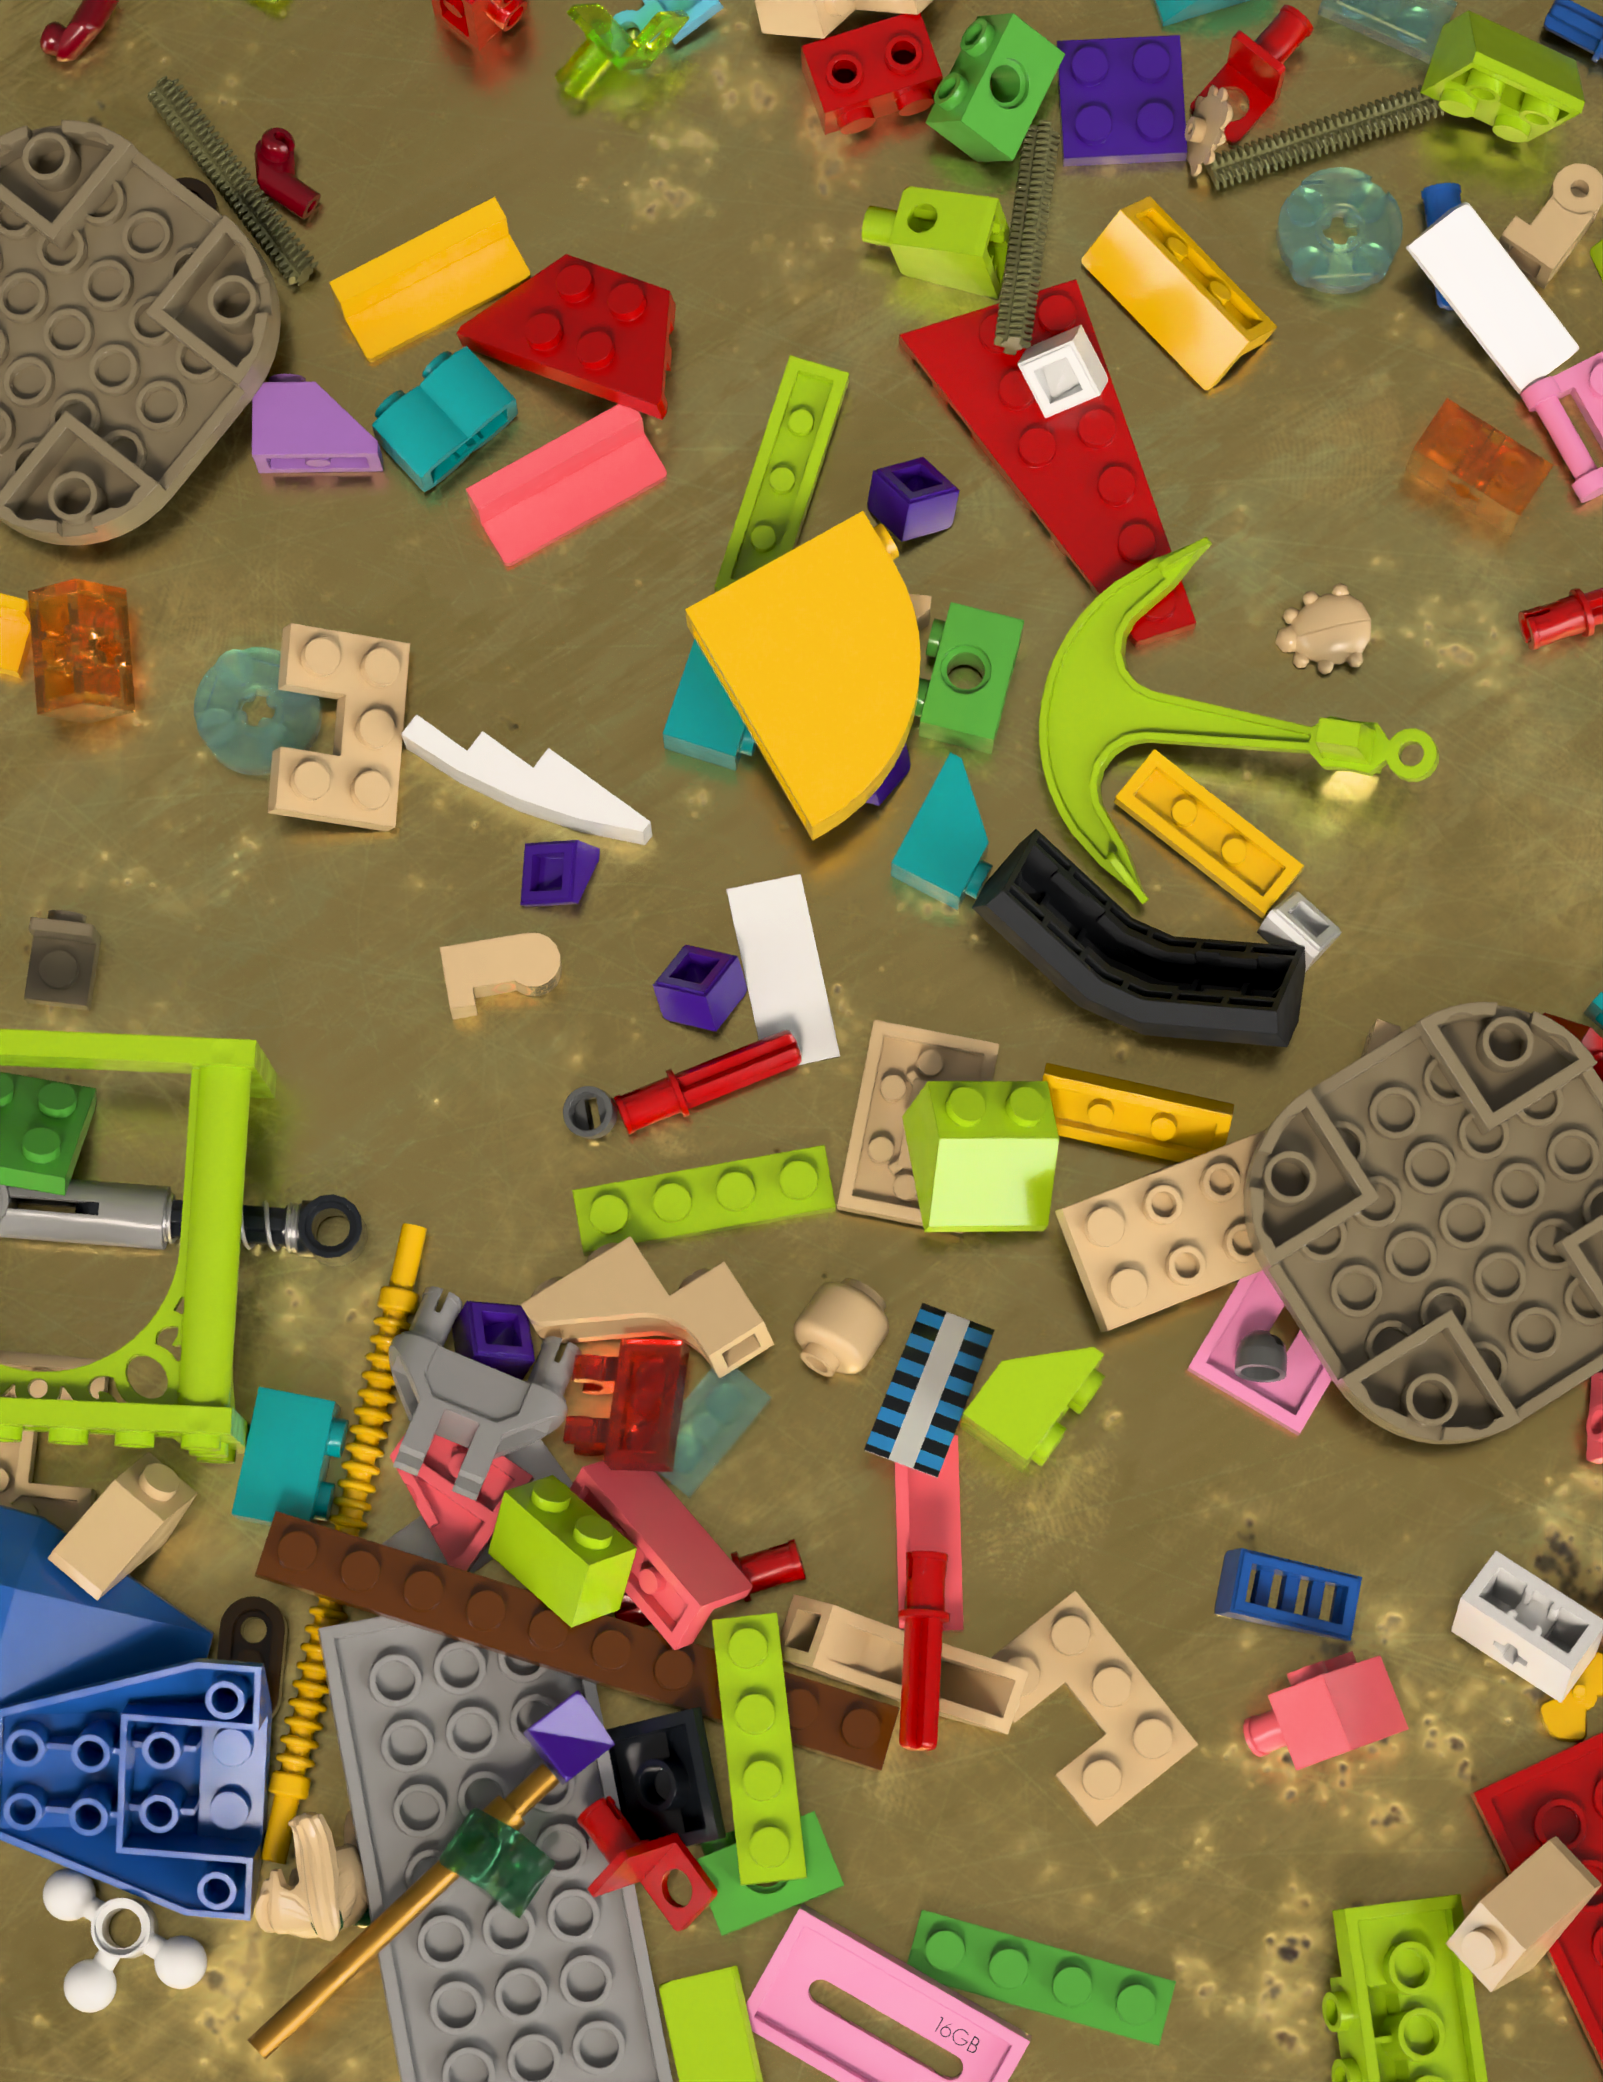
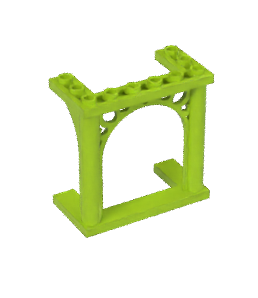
M0 1029V1066L191 1074L180 1249L175 1275L166 1298L154 1317L135 1338L109 1356L91 1364L74 1369L46 1372L21 1370L0 1364V1442H22V1432L32 1431L49 1432L48 1443L88 1445L89 1434L115 1435V1446L154 1448L155 1437L173 1438L181 1444L180 1448L188 1450V1455L197 1456V1462L235 1464L236 1453H245L250 1424L236 1411L233 1385V1351L250 1097L275 1098L276 1071L257 1040ZM182 1299H184L183 1314H180L176 1309ZM178 1328V1334L172 1346L181 1347L179 1361L167 1349L157 1345L159 1334L166 1329ZM138 1356H147L161 1364L168 1379L167 1389L162 1396L146 1398L133 1389L127 1375L128 1365L132 1359ZM100 1377L113 1378L117 1391L127 1403L117 1402L112 1395L103 1391L98 1392V1399L94 1398L90 1392L91 1383ZM36 1380H44L47 1383V1392L41 1398H34L30 1394V1386ZM15 1386L17 1398L4 1397ZM63 1387L73 1400H59Z

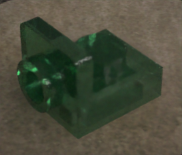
M473 1808L469 1812L439 1859L440 1864L447 1870L470 1882L500 1908L519 1919L556 1864L522 1833L478 1808Z

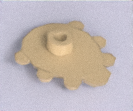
M1212 85L1209 88L1207 97H1197L1193 116L1187 122L1185 128L1188 152L1187 161L1191 166L1190 174L1192 176H1197L1202 172V163L1209 165L1214 162V151L1217 146H1221L1226 140L1224 131L1225 127L1232 120L1233 109L1231 103L1227 101L1229 94L1224 87L1218 90L1216 86Z
M1339 583L1333 586L1332 594L1325 593L1322 596H1319L1315 591H1308L1302 598L1305 606L1300 611L1294 607L1285 609L1283 618L1289 625L1278 630L1275 643L1283 653L1296 652L1293 655V664L1297 668H1305L1311 660L1317 662L1318 671L1325 675L1332 672L1335 664H1342L1346 661L1350 667H1359L1362 664V652L1371 638V618L1364 604L1349 594L1346 585Z

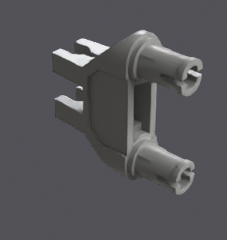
M431 1286L424 1290L421 1303L409 1330L395 1336L389 1347L388 1353L392 1376L410 1421L393 1467L417 1476L434 1436L443 1437L469 1448L452 1491L476 1501L493 1459L542 1439L564 1422L568 1413V1407L563 1395L576 1364L581 1359L582 1352L579 1347L568 1341L560 1362H556L554 1359L562 1338L555 1336L546 1337L542 1341L541 1350L528 1381H522L444 1348V1344L457 1315L461 1312L463 1302L458 1296L449 1292L441 1311L436 1312L435 1310L443 1289Z

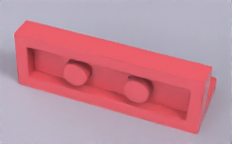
M617 404L466 488L470 507L504 565L510 567L664 482L667 479V471L644 433L643 418L637 410Z
M954 1435L938 1478L894 1462L897 1611L904 1610L906 1596V1552L924 1550L948 1554L944 1597L945 1612L950 1613V1622L943 1623L942 1632H963L959 1449L958 1435ZM898 1619V1629L904 1630L905 1621Z
M631 1451L581 1468L570 1490L637 1547L625 1592L674 1650L693 1644L715 1608L747 1597L752 1589L750 1581L638 1452Z

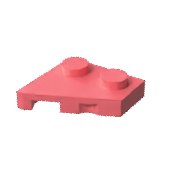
M435 1435L417 1476L398 1468L396 1469L408 1488L447 1564L469 1572L492 1539L504 1491L530 1483L534 1480V1477L505 1456L493 1459L476 1501L453 1492L452 1489L469 1448ZM404 1436L390 1454L393 1463L398 1455Z

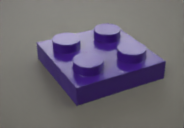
M1180 35L1057 41L1056 47L1065 53L1057 70L1063 167L1186 161L1188 152L1187 140L1185 139L1186 121Z

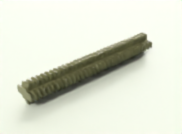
M167 76L159 79L156 87L148 92L147 98L149 102H152L153 107L161 114L166 124L170 125L172 132L174 131L175 136L179 137L181 144L183 143L185 149H188L189 154L192 155L194 161H197L203 173L206 172L207 178L210 179L213 185L215 184L216 190H219L220 195L224 196L226 203L228 202L229 207L233 208V212L237 214L239 220H242L243 225L246 226L248 232H251L257 244L260 243L261 249L264 250L267 256L269 255L270 261H273L276 268L278 267L279 273H283V278L287 279L289 286L295 283L300 286L307 282L309 275L313 273V269L319 264L318 262L310 264L314 256L306 258L305 256L310 251L301 252L305 244L297 246L301 239L292 240L296 235L295 232L288 234L292 227L283 228L287 223L286 220L278 222L282 218V214L274 216L278 209L269 210L273 206V202L264 204L269 200V197L260 198L264 194L263 190L256 193L260 186H251L256 180L251 179L247 181L251 176L250 172L243 175L247 168L238 169L242 162L234 163L237 155L229 157L233 152L232 149L224 151L228 147V143L220 145L224 138L215 139L220 134L218 131L211 134L215 126L207 128L211 121L206 120L202 122L206 115L198 116L202 111L201 108L193 110L197 103L189 104L193 99L192 96L184 98L188 91L180 92L184 88L183 84L175 86L178 84L179 79L171 81L167 80Z
M1418 85V90L1412 87L1411 92L1404 90V95L1397 92L1396 97L1392 94L1389 95V99L1382 97V102L1376 99L1375 105L1372 102H1367V106L1361 104L1360 109L1353 107V112L1350 109H1346V114L1340 111L1338 116L1331 114V119L1327 116L1324 117V121L1317 119V124L1310 121L1309 126L1305 123L1302 124V128L1295 126V131L1288 128V134L1282 130L1280 135L1273 133V138L1267 135L1266 141L1263 138H1258V143L1252 140L1251 145L1244 143V148L1237 145V151L1231 147L1229 152L1222 150V155L1216 152L1214 162L1205 166L1216 189L1219 190V182H1222L1224 188H1226V180L1228 179L1231 185H1234V177H1237L1238 182L1241 183V175L1244 174L1247 181L1249 180V172L1252 173L1254 179L1256 178V170H1259L1260 175L1263 176L1264 167H1266L1269 174L1270 165H1273L1275 171H1278L1277 163L1279 162L1282 169H1284L1286 160L1289 166H1292V158H1295L1296 163L1299 164V156L1301 155L1305 162L1307 161V153L1310 154L1311 159H1314V151H1317L1320 157L1322 148H1324L1326 154H1328V146H1331L1333 152H1335L1337 143L1340 149H1343V141H1346L1347 146L1350 147V139L1352 138L1356 145L1358 136H1360L1362 142H1365V134H1368L1369 140H1371L1373 131H1375L1376 137H1379V129H1382L1383 134L1386 135V127L1388 126L1392 133L1394 132V124L1397 125L1398 130H1401V122H1404L1405 127L1408 128L1409 119H1411L1414 126L1415 117H1418L1420 123H1423L1424 114L1427 121H1429L1431 112H1433L1434 118H1437V110H1440L1442 116H1444V111L1439 107V101L1420 93L1422 85Z
M1039 120L1038 125H1030L1021 148L1014 208L1012 211L994 345L1004 347L1003 353L1009 355H1016L1017 350L1031 347L1032 327H1034V322L1032 321L1035 320V315L1033 314L1036 313V308L1033 307L1037 306L1036 300L1038 299L1037 293L1039 292L1037 287L1040 285L1038 280L1041 279V275L1038 273L1042 271L1041 266L1044 257L1042 253L1045 250L1042 246L1046 243L1044 240L1046 239V226L1048 225V220L1046 219L1049 218V205H1051L1053 178H1055L1054 172L1056 171L1055 165L1057 164L1056 158L1058 157L1056 152L1059 150L1058 145L1061 136L1059 132L1053 131V128H1051L1052 122L1047 120Z

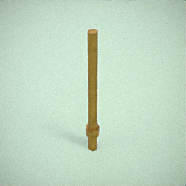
M541 1763L504 1799L500 1795L493 1799L479 1813L483 1819L248 2039L249 2043L260 2055L267 2059L500 1838L507 1842L525 1825L522 1818L560 1783L553 1773Z

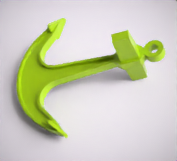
M1208 537L1152 559L1115 581L1098 595L1081 613L1060 645L1047 675L1041 700L1039 747L1044 775L1056 808L1070 832L1094 860L1130 889L1142 904L1149 901V898L1143 890L1129 848L1103 806L1101 784L1105 769L1115 755L1130 746L1144 743L1304 753L1311 754L1325 770L1348 771L1367 776L1381 774L1382 768L1388 764L1393 773L1400 779L1408 782H1420L1429 778L1439 763V750L1435 741L1425 731L1416 728L1399 731L1389 740L1381 726L1375 722L1352 721L1329 716L1327 718L1320 717L1319 723L1310 727L1155 692L1140 685L1130 674L1125 658L1127 637L1134 624L1179 584L1200 556L1212 545ZM1416 744L1421 746L1424 750V756L1420 763L1415 766L1404 765L1401 760L1403 750L1409 745Z

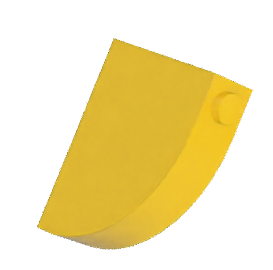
M864 511L685 609L687 627L812 840L824 835L844 822L863 806L881 786L905 746L914 720L918 700L921 661L919 630L907 587L893 562L894 559L899 557V552L885 526L880 523L873 527Z

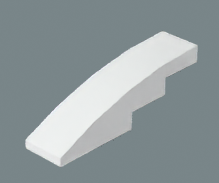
M417 714L401 734L405 747L410 752L459 783L519 812L582 833L646 845L653 836L651 822L550 748L547 749L534 767L527 764L483 731L471 747L465 750Z

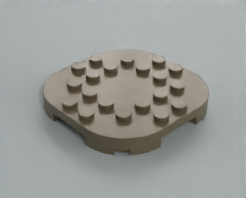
M61 120L62 125L48 126L31 130L26 125L0 136V520L27 537L56 545L77 546L100 543L122 536L147 522L170 501L262 386L276 355L280 336L281 314L278 292L268 265L259 251L233 221L226 215L222 216L139 152L130 141L121 135L92 123Z
M1498 1002L1464 1003L1434 1012L1320 1084L1306 1090L1294 1099L1266 1129L1253 1153L1245 1181V1225L1255 1257L1335 1385L1355 1409L1373 1423L1398 1436L1431 1444L1467 1443L1502 1432L1518 1424L1526 1417L1603 1369V1082L1593 1068L1597 1061L1572 1033L1552 1019L1535 1011L1529 1013L1512 1007L1497 1005Z

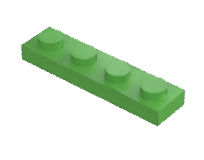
M921 1910L907 1961L908 1965L945 1986L1156 2046L1160 2045L1176 1981L925 1910Z

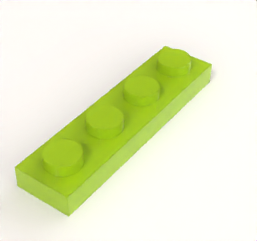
M792 355L789 356L715 583V592L795 549L846 393L850 373Z
M825 1145L572 1190L584 1256L591 1255L605 1244L620 1243L629 1236H631L638 1247L836 1211Z
M776 1612L712 1620L740 1884L744 1886L805 1879L807 1874L778 1614Z

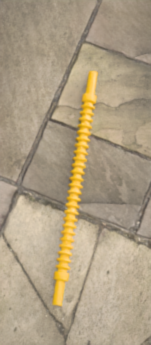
M402 1224L389 1286H382L380 1289L377 1306L383 1309L382 1316L375 1317L373 1320L374 1324L379 1326V1332L369 1337L371 1343L375 1344V1350L365 1355V1358L371 1362V1368L361 1373V1376L367 1380V1386L357 1391V1394L363 1398V1404L353 1409V1412L359 1416V1422L349 1427L351 1433L355 1434V1440L345 1445L346 1450L351 1452V1458L349 1461L341 1463L342 1468L347 1470V1476L345 1479L337 1481V1485L343 1488V1494L341 1497L333 1499V1503L339 1506V1512L337 1515L329 1517V1521L335 1524V1530L357 1537L360 1530L368 1529V1523L363 1521L362 1517L364 1512L372 1510V1505L366 1502L368 1494L376 1492V1487L370 1484L372 1476H378L381 1472L375 1466V1460L385 1455L384 1451L379 1448V1442L389 1437L388 1433L383 1430V1424L393 1419L392 1415L387 1412V1406L397 1401L396 1397L391 1394L392 1386L396 1385L390 1368L389 1347L395 1336L409 1330L411 1324L407 1322L408 1315L416 1314L419 1302V1294L414 1292L427 1228L413 1224ZM319 1597L317 1606H311L308 1609L309 1613L315 1617L313 1624H307L304 1627L305 1631L310 1633L309 1643H302L300 1645L301 1650L306 1652L305 1661H298L296 1663V1667L302 1670L301 1679L292 1681V1685L298 1689V1694L296 1698H289L288 1704L294 1707L293 1715L284 1718V1722L290 1725V1731L288 1734L280 1736V1741L286 1744V1749L284 1753L276 1754V1760L282 1762L281 1768L272 1772L268 1788L269 1792L274 1794V1799L261 1852V1860L285 1865L293 1834L288 1822L297 1816L300 1800H306L309 1796L312 1780L305 1775L307 1768L315 1766V1761L309 1758L311 1749H318L320 1746L317 1741L313 1740L315 1731H322L324 1728L323 1724L318 1722V1715L328 1710V1707L322 1703L323 1695L329 1694L326 1685V1674L317 1630L322 1627L338 1625L340 1621L348 1619V1615L342 1612L343 1604Z

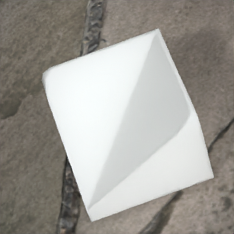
M1082 325L1027 348L1017 363L1045 418L1100 396L1108 382L1107 374Z

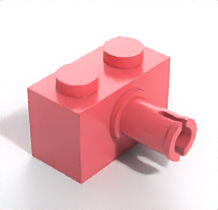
M1353 1651L1286 1674L1291 1687L1268 1695L1273 1709L1260 1715L1248 1717L1244 1720L1243 1724L1245 1740L1255 1755L1263 1757L1274 1750L1287 1746L1296 1771L1409 1729L1381 1655L1357 1663Z

